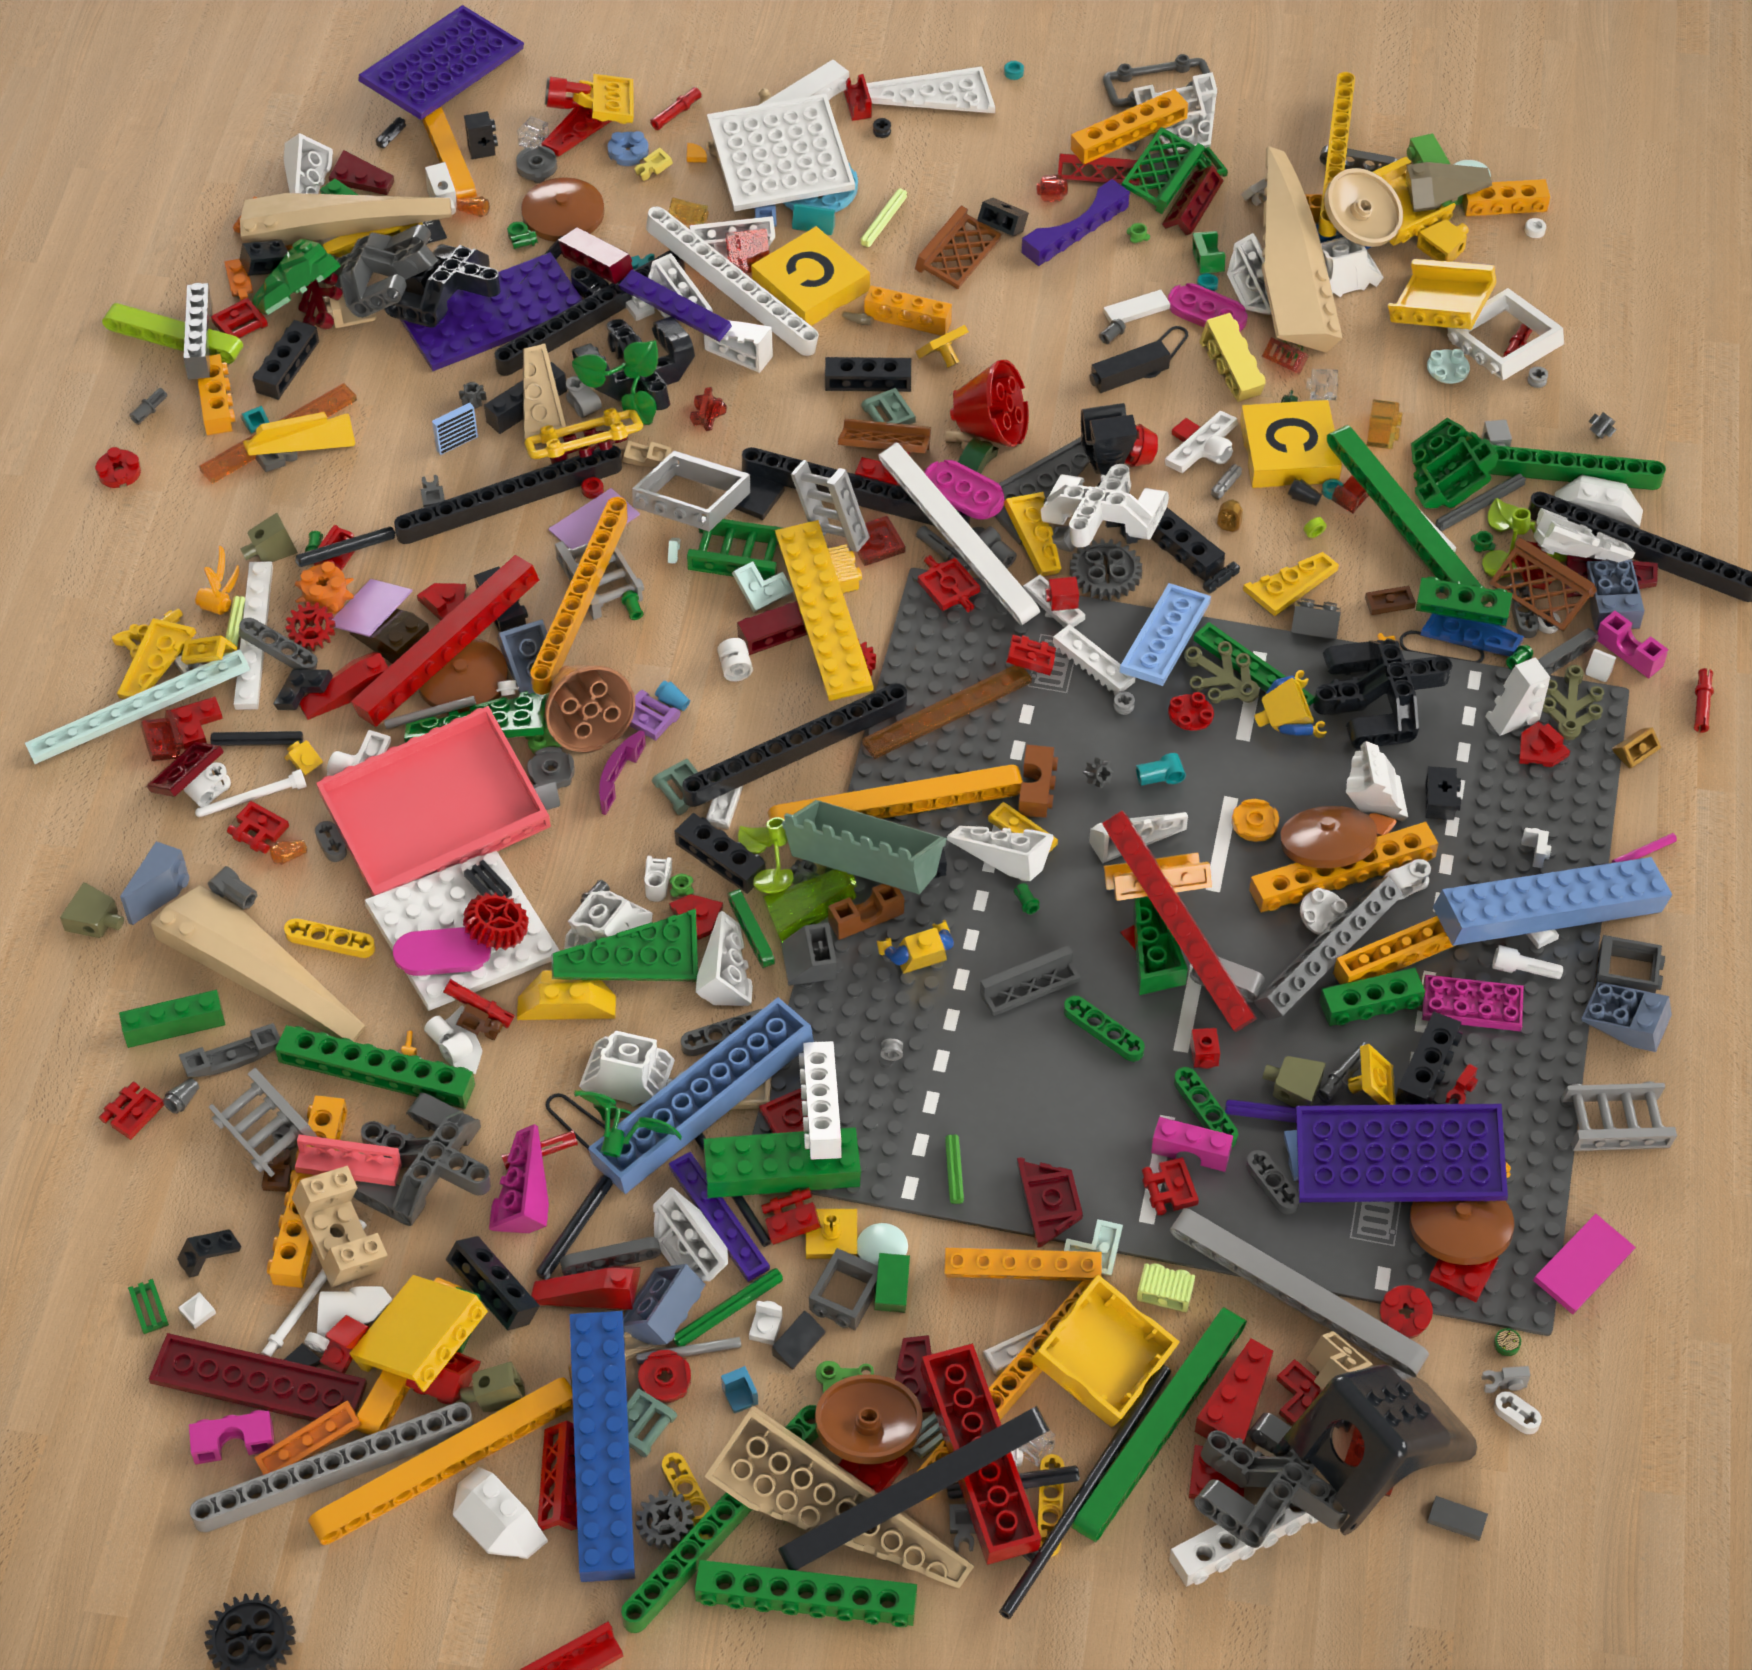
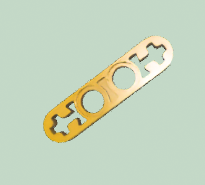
M298 918L290 919L284 925L286 939L292 943L359 958L372 956L376 949L373 937L366 933ZM316 932H323L325 934L319 940L312 938V935ZM339 937H346L348 939L342 945L335 943V940ZM365 943H368V945H365L364 948H360V946H363Z
M669 1453L662 1460V1471L675 1497L680 1494L678 1491L679 1485L689 1483L693 1486V1489L690 1493L683 1494L684 1502L689 1500L691 1506L700 1505L704 1508L702 1515L691 1519L696 1525L711 1508L685 1458L679 1453ZM671 1461L678 1464L680 1476L677 1478L674 1469L669 1468V1462ZM702 1534L699 1535V1536H700L702 1539H704V1540H708V1539L712 1538V1537H709L707 1534H706V1535H702Z
M1055 1454L1046 1455L1040 1464V1470L1049 1469L1048 1467L1051 1463L1054 1464L1055 1468L1064 1467L1062 1458ZM1064 1483L1039 1487L1037 1527L1042 1538L1039 1549L1047 1538V1531H1052L1063 1514ZM1048 1487H1053L1057 1489L1059 1495L1055 1498H1048L1044 1495L1043 1491ZM1046 1512H1052L1056 1514L1058 1520L1054 1523H1046L1042 1516ZM1061 1542L1052 1556H1055L1060 1551Z

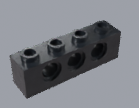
M293 320L291 325L285 329L281 339L275 343L269 356L265 357L259 370L255 371L253 383L256 393L277 400L281 398L318 345L317 327Z
M825 357V391H888L896 388L898 392H911L912 358Z
M1167 507L1151 539L1162 550L1170 553L1177 562L1190 569L1195 576L1206 581L1224 568L1225 552Z
M692 813L674 830L677 846L746 894L754 888L753 880L757 873L766 869L765 861L761 856L754 855L742 843L735 842L723 830L716 829L706 818H700L695 813Z
M1433 1011L1400 1082L1395 1101L1402 1104L1405 1101H1410L1415 1105L1433 1103L1437 1092L1434 1090L1436 1084L1441 1085L1446 1072L1443 1071L1444 1065H1450L1454 1056V1052L1451 1050L1453 1046L1458 1047L1462 1039L1463 1033L1459 1032L1462 1022Z
M479 1236L456 1241L446 1258V1261L474 1293L480 1295L481 1301L507 1331L529 1325L540 1307L534 1298Z

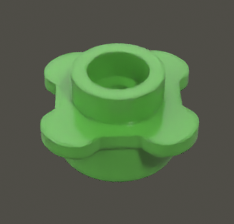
M1135 223L1127 229V234L1130 235L1132 243L1142 242L1143 240L1148 241L1150 239V235L1147 234V227L1142 223Z
M677 874L670 879V884L672 885L670 890L671 896L678 897L679 895L687 896L693 894L694 889L691 885L693 878L686 874Z

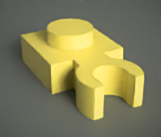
M658 148L644 158V164H639L634 169L636 174H640L642 180L645 181L649 179L651 173L654 172L658 175L671 166L673 161L668 154L661 148Z

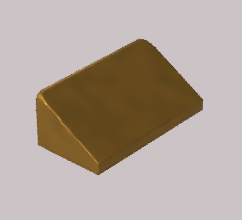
M1653 727L1638 730L1614 746L1612 750L1630 769L1662 747Z

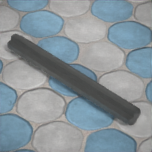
M1517 474L1436 520V527L1440 531H1444L1492 504L1495 498L1501 499L1524 486L1525 477L1522 474Z

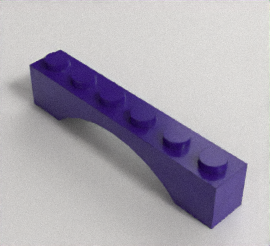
M1111 179L1097 189L1093 204L1080 217L1059 226L1037 228L1023 237L1021 253L1037 266L1051 260L1052 257L1061 251H1065L1067 247L1076 241H1080L1088 233L1095 231L1103 223L1110 221L1118 213L1125 211L1129 207L1130 192Z

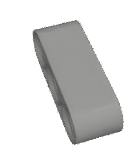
M1218 957L1246 1002H1253L1258 997L1265 982L1264 976L1253 969ZM1193 968L1190 978L1195 983L1205 986Z

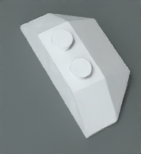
M773 216L690 225L692 232L734 265L756 263L775 239Z
M1254 233L1234 243V251L1227 275L1246 311L1270 315L1271 310L1262 273V264L1265 260L1262 257L1263 248Z
M671 253L652 262L648 276L649 279L713 312L711 306ZM658 310L664 318L670 317V315Z
M1581 475L1555 492V497L1636 528L1640 527L1643 509L1625 483Z
M670 1187L653 1204V1212H655L654 1237L659 1240L661 1252L671 1266L687 1264L702 1281H711L728 1264L727 1247L702 1212L678 1191Z
M477 1467L458 1483L453 1517L488 1554L528 1559L548 1542L528 1509L492 1472Z

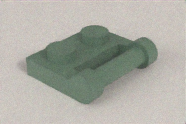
M896 388L870 397L861 404L863 410L868 412L873 421L885 422L875 408L879 405L890 420L887 423L910 425L916 422V416Z
M688 759L658 773L652 779L655 787L660 788L673 804V810L678 815L684 814L690 806L686 805L683 799L677 796L667 781L672 779L683 793L682 784L684 779L698 773Z
M638 1388L627 1402L629 1447L634 1449L640 1456L647 1457L651 1452L650 1447L669 1422L673 1423L678 1415L673 1409ZM655 1413L661 1415L642 1441L636 1438Z

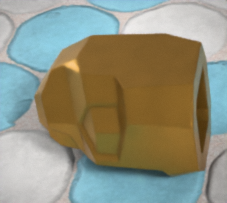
M1231 499L1221 504L1218 512L1217 526L1222 530L1234 532L1240 529L1243 509L1238 501Z

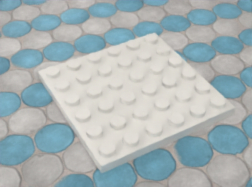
M827 94L707 114L708 125L734 211L855 190V182Z
M497 851L483 856L479 855L462 864L453 865L440 872H435L365 899L366 908L392 951L398 938L409 932L465 927L463 926L465 908H467L471 899H475L477 895L481 894L464 877V870H471L473 865L476 864L478 866L482 860L512 889V896L507 899L514 898L515 904L521 903V908L527 910L526 915L529 917V924L523 941L517 944L515 948L509 947L506 951L501 947L497 951L494 947H491L490 959L478 970L413 976L406 973L428 1011L456 1000L443 993L450 979L473 992H477L551 962V955L560 951ZM474 875L493 895V891L485 885V883L478 877V875Z

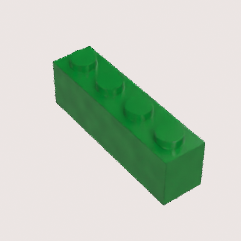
M217 989L119 1012L122 1032L128 1048L226 1025Z

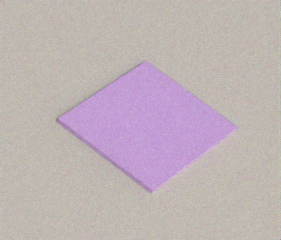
M370 579L332 619L336 623L335 628L370 637L413 590Z

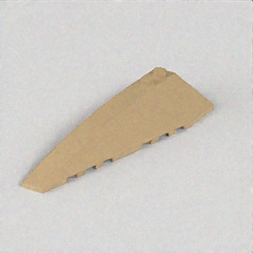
M283 193L245 200L240 218V234L243 243L282 240L284 245H291L300 239L314 241L452 217L450 198Z
M200 885L166 905L151 922L155 938L158 941L336 1038H348L354 1042L366 1028L352 1012L239 906Z
M755 1406L749 1410L705 1475V1478L748 1508L771 1515V1517L797 1525V1527L810 1531L878 1494ZM904 1512L844 1544L862 1552L865 1551L873 1554L880 1559L899 1564L906 1569L925 1574L927 1577L956 1588L961 1587L975 1566Z

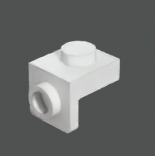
M1525 828L1521 845L1535 847L1533 867L1542 868L1544 859L1549 860L1551 846L1547 845L1549 832L1537 828Z

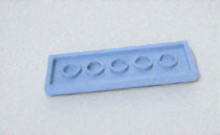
M1168 583L1121 663L1120 673L1163 686L1208 608L1211 596Z

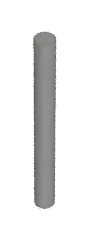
M474 696L394 717L384 720L385 727L390 729L476 705Z
M740 1337L662 1350H672L677 1355L685 1357L740 1348L741 1340ZM655 1351L636 1354L637 1363H644L648 1356Z

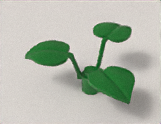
M655 340L629 344L624 350V360L626 363H622L610 371H605L607 367L605 360L596 355H581L572 361V367L580 381L586 386L593 388L600 387L605 383V375L609 376L624 369L626 376L634 378L631 394H625L622 397L623 411L635 410L644 425L653 423L657 409L654 398L645 391L635 392L640 376H650L657 368L658 348Z
M574 1091L575 1097L580 1096L594 1103V1108L600 1113L603 1121H605V1132L603 1135L605 1138L600 1151L605 1155L620 1158L623 1145H628L635 1131L641 1127L659 1133L676 1135L680 1140L682 1138L681 1134L670 1124L646 1117H639L627 1136L624 1137L625 1132L617 1129L619 1118H626L632 1112L617 1108L616 1101L604 1094L592 1091ZM610 1119H614L612 1128H610Z

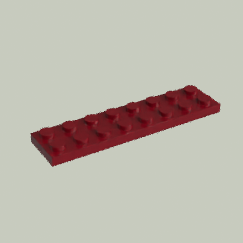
M167 1333L148 1378L150 1384L312 1422L345 1401H348L355 1413H357L367 1386L365 1378Z

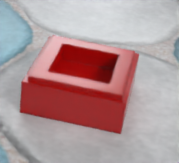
M1185 418L1172 429V435L1185 442L1201 427Z

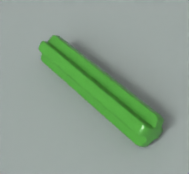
M956 1134L947 1135L945 1143L950 1202L952 1204H962L964 1194L959 1136Z

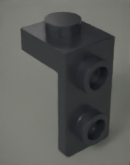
M231 1230L189 1237L186 1239L177 1260L189 1278L199 1275L206 1258L239 1252L242 1246Z

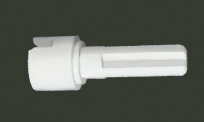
M1498 945V948H1496L1492 964L1493 969L1513 973L1517 969L1554 979H1560L1563 974V966L1522 956L1518 949Z

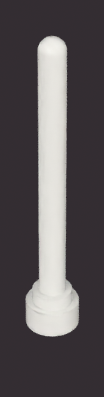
M299 769L293 771L292 775H289L287 779L197 808L195 815L203 817L290 787L299 790L307 787L303 773Z

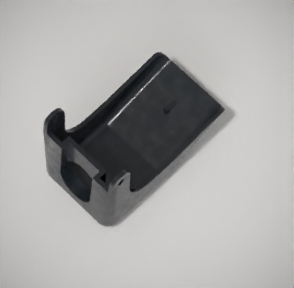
M1382 1364L1339 1374L1332 1378L1273 1450V1454L1276 1457H1282L1293 1449L1302 1460L1308 1458L1337 1491L1334 1496L1335 1499L1350 1515L1340 1528V1532L1346 1536L1358 1528L1384 1495L1403 1478L1414 1471L1429 1466L1470 1460L1476 1455L1477 1443L1467 1427L1426 1382L1389 1365ZM1341 1419L1355 1425L1362 1435L1365 1450L1363 1459L1358 1466L1345 1463L1335 1451L1332 1435L1335 1425Z

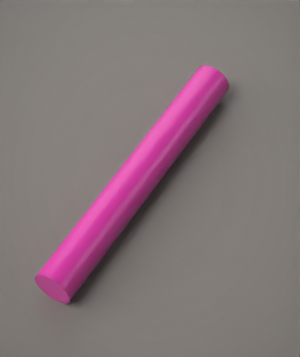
M1671 833L1613 859L1612 863L1639 859L1676 842L1677 837L1674 833Z

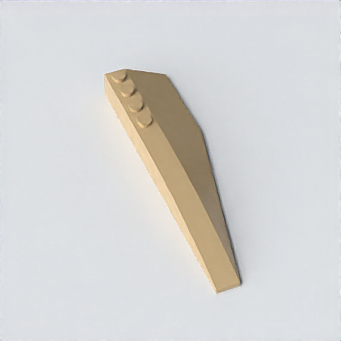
M1268 146L1266 148L1265 167L1268 169V173L1265 175L1267 188L1264 191L1267 201L1264 203L1263 228L1266 229V232L1263 235L1265 248L1262 250V257L1265 260L1262 264V273L1276 338L1327 353L1343 338L1319 235L1302 186L1286 153Z

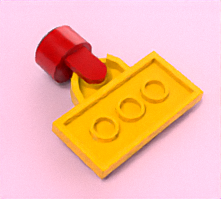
M593 74L592 82L579 80V83L568 82L567 78L550 76L547 78L545 105L546 107L557 109L587 107L592 109V118L599 121L611 120L617 121L620 124L633 123V79ZM566 92L573 93V97H567Z

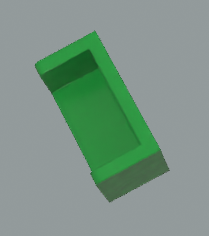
M1217 231L1193 233L1192 252L1199 273L1225 272L1226 255L1225 252H1219Z
M879 1253L874 1310L906 1312L910 1255Z

